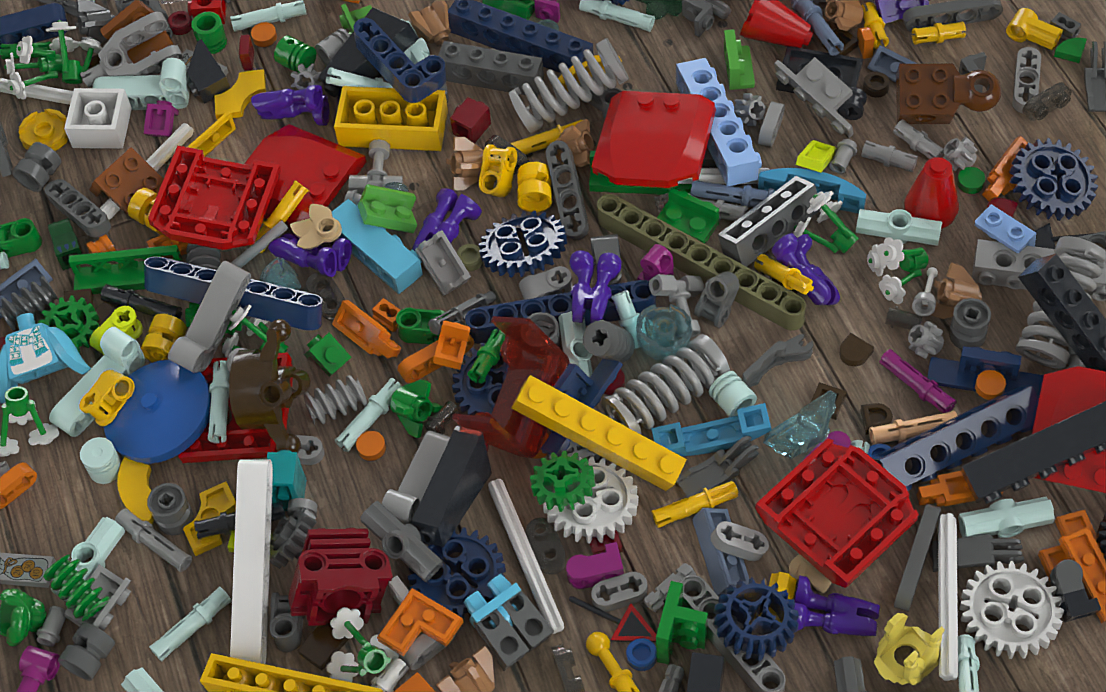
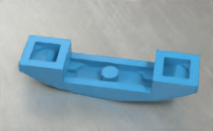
M778 168L762 171L759 174L758 189L768 191L771 188L774 189V193L792 178L798 176L815 184L817 193L832 191L831 199L843 202L840 210L858 214L860 209L865 210L867 194L852 183L837 176L802 168Z
M765 403L737 409V416L681 428L680 422L651 428L654 442L680 456L701 455L717 452L721 449H729L745 436H750L754 440L772 429Z

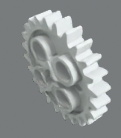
M590 456L588 464L593 467L595 482H599L598 484L596 483L595 487H591L592 497L584 496V505L576 502L574 503L575 510H571L569 506H564L562 512H559L558 506L548 510L546 502L543 503V511L547 513L548 523L554 522L555 531L564 528L565 538L572 533L575 534V542H578L582 536H585L588 544L591 543L592 537H597L599 542L602 543L603 535L605 534L614 539L615 530L624 533L625 524L631 525L632 516L637 515L639 498L637 495V485H633L632 476L626 477V469L622 468L616 471V464L605 465V458H602L599 463H595L594 457Z
M1000 561L997 562L996 570L986 565L984 574L976 571L974 580L969 579L966 585L967 589L962 592L961 598L964 601H961L959 610L965 612L962 613L961 622H970L967 625L966 633L976 632L975 643L984 640L986 642L984 646L985 651L989 650L992 646L996 647V656L998 657L1003 650L1007 651L1009 659L1013 658L1015 651H1018L1023 659L1026 658L1028 649L1034 655H1037L1040 649L1039 645L1047 649L1050 644L1049 639H1056L1058 634L1056 630H1060L1063 622L1059 619L1062 618L1064 609L1059 608L1062 598L1053 597L1057 587H1046L1049 577L1046 576L1039 580L1037 578L1038 569L1036 568L1031 573L1026 572L1027 566L1025 563L1021 566L1020 570L1015 569L1013 561H1010L1008 568H1004ZM1001 588L1007 594H998L993 589ZM1024 598H1032L1037 604H1029ZM1009 607L1013 608L1014 612L1008 610ZM985 615H994L999 621H990ZM1016 625H1025L1030 631H1021Z

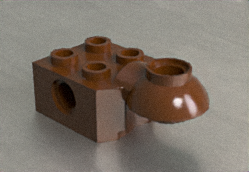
M953 63L899 64L896 73L897 124L903 119L908 124H950L960 105H964L972 111L982 112L990 110L997 105L1001 98L1002 89L1000 82L995 75L985 70H974L966 75H960ZM983 85L987 92L980 93L976 91L974 86Z

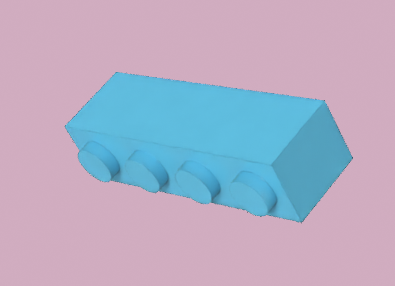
M347 199L332 211L333 218L338 220L342 227V233L338 239L350 240L352 254L395 292L400 294L423 275L422 261L414 250L409 251L398 236L389 234L385 228L364 224L358 205L356 206L351 200Z

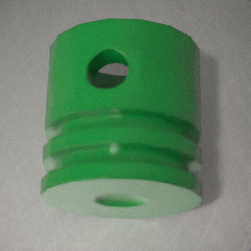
M203 12L193 19L192 29L196 42L202 39L211 54L221 52L227 45V37L219 15L214 12Z
M290 35L284 36L278 42L274 51L275 62L296 72H299L298 66L300 64H303L305 68L315 64L317 56L314 47Z

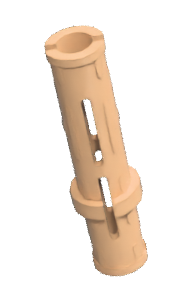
M953 410L947 413L907 421L897 419L892 424L870 427V441L872 445L896 440L901 443L906 441V438L915 437L956 417L957 413Z

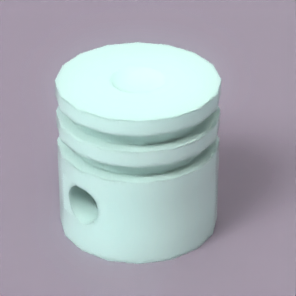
M728 371L718 377L708 391L713 400L718 403L729 417L737 416V409L754 406L757 400V395L748 388L734 371Z
M102 437L92 438L87 441L81 448L80 459L91 479L100 484H107L116 480L122 461L111 441Z

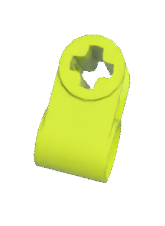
M121 306L114 310L112 315L92 333L89 341L90 346L104 355L100 347V341L103 334L111 327L120 329L135 340L140 337L143 332V326L136 319L135 310L129 306Z

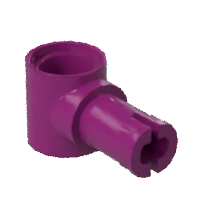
M28 646L20 658L19 669L22 672L21 677L23 678L16 692H37L39 686L44 685L45 680H52L60 667L58 662L60 655L34 646Z

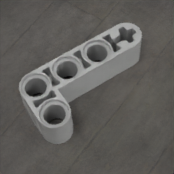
M227 261L221 263L186 336L179 337L174 342L169 351L168 360L193 373L203 372L209 366L231 321L229 318L232 315V311L237 309L251 278L249 272Z
M428 431L398 491L389 489L386 492L382 505L402 524L413 525L412 519L448 444L449 436Z

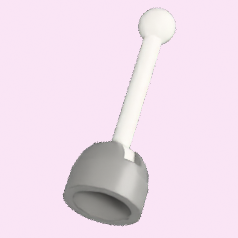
M930 267L927 270L928 280L925 292H919L913 300L912 309L920 316L931 315L936 307V299L930 293L933 279L938 275V271L934 267Z

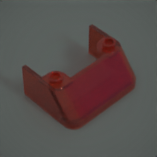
M493 316L491 322L506 335L501 345V355L504 362L510 367L492 414L488 412H478L475 416L454 414L452 419L461 427L483 432L485 443L519 457L534 458L541 448L548 428L511 407L530 375L554 387L570 364L569 358L530 318Z

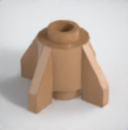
M435 0L431 6L408 14L412 21L411 25L418 37H422L430 44L435 43L436 45L448 40L451 29L449 27L448 9L445 0Z
M825 0L828 3L825 8L826 17L823 16L831 29L839 28L848 31L856 28L861 23L863 8L859 0Z
M588 119L579 122L576 126L572 125L564 129L556 140L563 141L569 146L573 153L575 166L577 167L590 164V151H596L597 149L589 134L590 121ZM559 149L557 150V155L555 156L559 161L562 162L561 153H563V151Z
M453 137V150L458 151V153H453L451 158H446V164L451 165L452 173L459 176L453 177L452 190H465L479 181L484 150L465 137Z
M952 262L946 274L950 279L944 278L941 282L935 280L934 286L938 289L937 299L942 301V303L936 302L935 310L931 315L941 319L953 317L954 307L963 299H982V293L979 292V286L962 265Z
M482 646L472 655L476 662H473L471 658H466L459 663L453 661L449 665L452 669L450 673L453 679L450 675H447L438 682L436 686L440 692H492L495 688L493 658L486 646Z

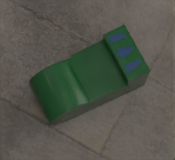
M69 218L48 225L54 245V252L63 271L71 268L69 260L64 259V256L77 252L78 255L83 254Z

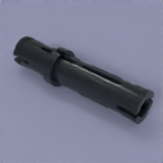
M106 284L101 291L102 301L118 306H129L135 311L154 317L157 314H168L178 319H181L182 316L181 307L142 296L132 289L122 290Z
M283 502L272 503L271 522L286 517ZM225 511L221 512L220 516L194 521L195 531H198L196 534L198 540L224 533L225 536L230 535L231 531L235 530L236 512L227 514Z

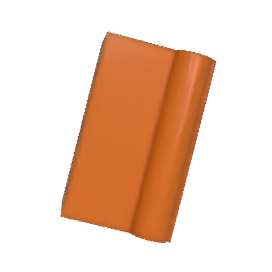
M383 298L372 309L374 314L372 318L390 331L395 332L397 330L396 316L400 309Z

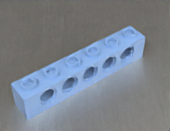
M706 58L676 64V85L681 94H700L715 102L716 112L707 147L727 187L758 180V170L762 167L760 154L758 152L755 153L750 135L745 134L741 118L736 117L732 101H728L726 98L725 88L722 83L719 84L715 68L710 67Z

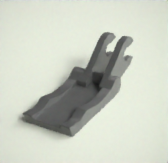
M1092 41L1093 48H1090L1091 68H1084L1088 112H1106V41H1103L1104 48L1101 51L1102 68H1097L1098 44L1096 41Z
M799 334L786 342H776L743 373L742 381L750 389L752 386L758 385L763 375L771 368L786 362L809 359L813 354V341L802 347L804 344L802 340L805 334Z
M745 436L738 440L727 453L723 449L717 451L706 461L679 475L676 482L687 497L703 492V488L709 490L720 486L738 476L740 473L739 469L759 454L756 451L759 447L757 445L751 446L750 440L752 438Z
M991 535L957 538V569L985 567L986 565L993 567L995 566V561L1010 564V561H1013L1014 564L1024 561L1022 551H1020L1023 547L1018 545L1021 544V540L993 539ZM932 541L930 545L933 560L932 569L933 572H937L938 541Z

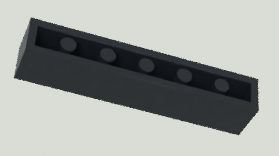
M1106 401L963 465L961 473L976 503L983 500L986 504L992 503L1003 497L1001 492L1010 488L1014 492L1030 485V479L1040 475L1041 479L1052 476L1058 472L1056 467L1068 463L1069 467L1086 460L1085 454L1094 450L1097 454L1105 452Z

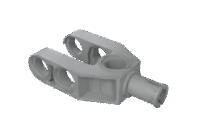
M150 13L116 31L98 53L100 64L80 73L88 88L91 87L94 80L98 77L156 75L161 72L162 63L167 58L182 60L183 55L178 44L165 47L158 52L153 51L150 56L135 64L127 55V51L166 30L168 24L163 13ZM122 59L119 65L114 66L116 61Z

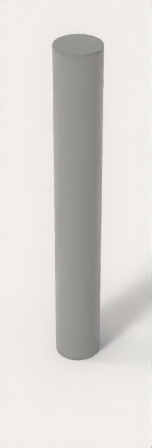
M281 220L233 260L231 264L242 268L264 250L270 242L289 229L288 226Z

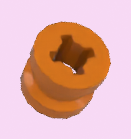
M106 234L100 236L99 240L95 242L90 241L85 244L90 254L116 251Z

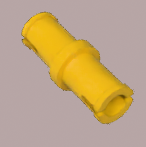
M866 2L868 11H866L864 5H861L865 22L864 27L871 29L875 49H878L880 45L882 46L881 40L886 47L889 44V39L884 31V21L879 17L875 4L873 2Z
M963 21L944 25L942 23H935L930 27L913 28L911 33L915 35H911L914 45L934 41L939 44L948 39L965 38L966 33H962V31H966V26Z

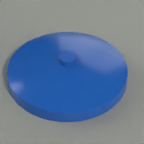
M161 360L147 364L127 376L134 382V392L119 410L115 419L107 426H103L106 438L111 441L115 450L122 457L144 464L166 461L189 448L206 428L210 420V384L201 372L193 373L170 360Z

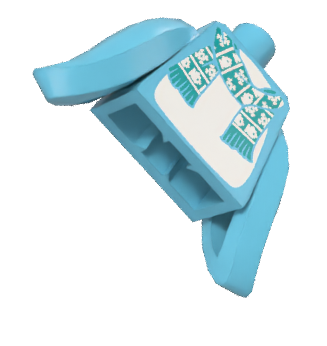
M32 313L21 314L16 318L19 331L8 334L5 338L6 344L0 350V403H6L5 392L12 387H17L18 383L23 384L67 367L84 375L91 367L85 363L76 346L64 331L43 323L35 324Z

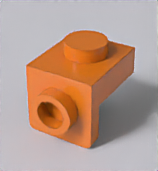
M443 321L433 363L460 370L471 328L460 323Z

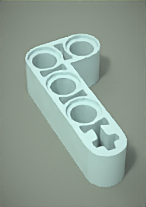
M167 58L162 63L161 75L98 77L94 80L92 88L125 89L132 110H146L147 103L156 104L158 100L171 102L172 106L176 109H182L187 107L189 102L190 89L187 84L191 81L183 61L177 58Z
M116 327L109 328L101 338L100 347L104 356L55 405L50 413V422L72 437L80 435L95 420L91 414L82 412L79 404L100 375L106 370H114L129 376L145 364V356L137 340Z

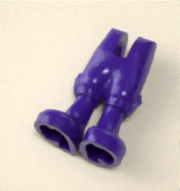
M310 85L307 88L296 91L287 88L263 92L251 98V103L261 119L293 118L302 112L312 113L314 122L317 125L326 126L329 122L330 109L328 98L326 95H323V89L320 85Z
M440 189L436 195V202L438 203L436 210L423 221V226L414 242L412 250L415 251L420 243L424 240L428 241L441 230L449 242L452 243L459 234V223L464 218L469 220L478 219L482 213L481 208L466 195L461 194L458 197L451 189ZM448 211L452 212L449 218H447L444 221V217L446 216Z
M286 233L269 244V251L274 256L300 267H311L320 274L329 277L335 276L336 271H343L349 263L352 254V244L350 240L344 238L337 239L332 248L319 245L313 249H303L297 247L300 238L295 236V234Z
M790 233L780 238L774 244L772 254L784 266L797 268L801 271L802 275L813 281L812 286H814L812 292L809 291L807 293L815 305L837 304L840 300V295L833 282L818 266L810 264L807 260L806 253L813 244L811 237L808 234H804L797 238L793 233Z
M576 251L571 255L569 261L572 271L578 277V283L570 291L571 296H573L572 321L574 323H583L586 308L591 309V323L603 319L608 300L612 297L608 284L620 272L622 261L618 255L608 252L600 255L597 263L596 285L591 288L590 283L595 268L594 259L586 251Z
M799 575L794 596V610H798L799 613L797 620L799 624L798 630L804 627L815 626L822 627L825 632L830 634L876 636L878 624L875 620L879 618L880 612L878 604L855 597L844 596L840 593H832L828 597L819 595L812 591L809 578ZM808 609L825 610V612L828 613L820 614L809 611Z

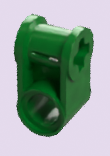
M21 218L13 222L0 224V253L5 250L8 258L31 253L41 247L42 237L30 219Z
M411 307L400 310L396 316L399 338L406 343L430 345L439 340L440 334H433L429 329L428 323L431 319L445 313V311L415 309Z

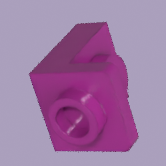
M534 0L536 18L559 22L560 4L557 0Z
M158 100L156 104L147 103L143 134L146 136L169 138L172 135L174 116L179 115V110L168 101Z

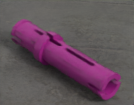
M892 349L887 350L882 355L879 363L918 393L922 401H928L941 413L951 412L954 409L957 401L942 391L936 381H930Z

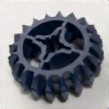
M751 577L747 585L741 579L737 582L736 588L729 585L726 589V594L721 593L719 596L718 604L715 605L714 614L716 615L714 617V625L718 627V638H724L723 644L725 648L734 645V654L737 655L744 651L746 652L745 657L747 660L752 654H757L758 659L761 661L764 658V653H767L772 659L776 656L777 650L783 653L787 648V644L793 642L794 634L799 626L797 622L799 613L798 610H794V599H787V590L778 592L779 586L777 582L770 587L767 586L765 578L760 584L755 583V580ZM769 607L776 612L780 619V622L775 620L776 616L772 615L769 612ZM731 615L737 617V621L744 627L743 631L735 624Z

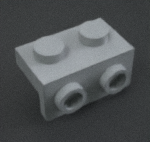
M99 564L90 577L95 578V582L90 588L93 590L102 587L103 590L98 598L101 599L109 596L110 600L97 614L86 621H82V618L76 619L73 616L75 608H67L63 616L78 626L82 623H87L104 631L114 617L110 613L116 604L122 606L130 595L131 591L127 588L131 580L128 578L123 580Z

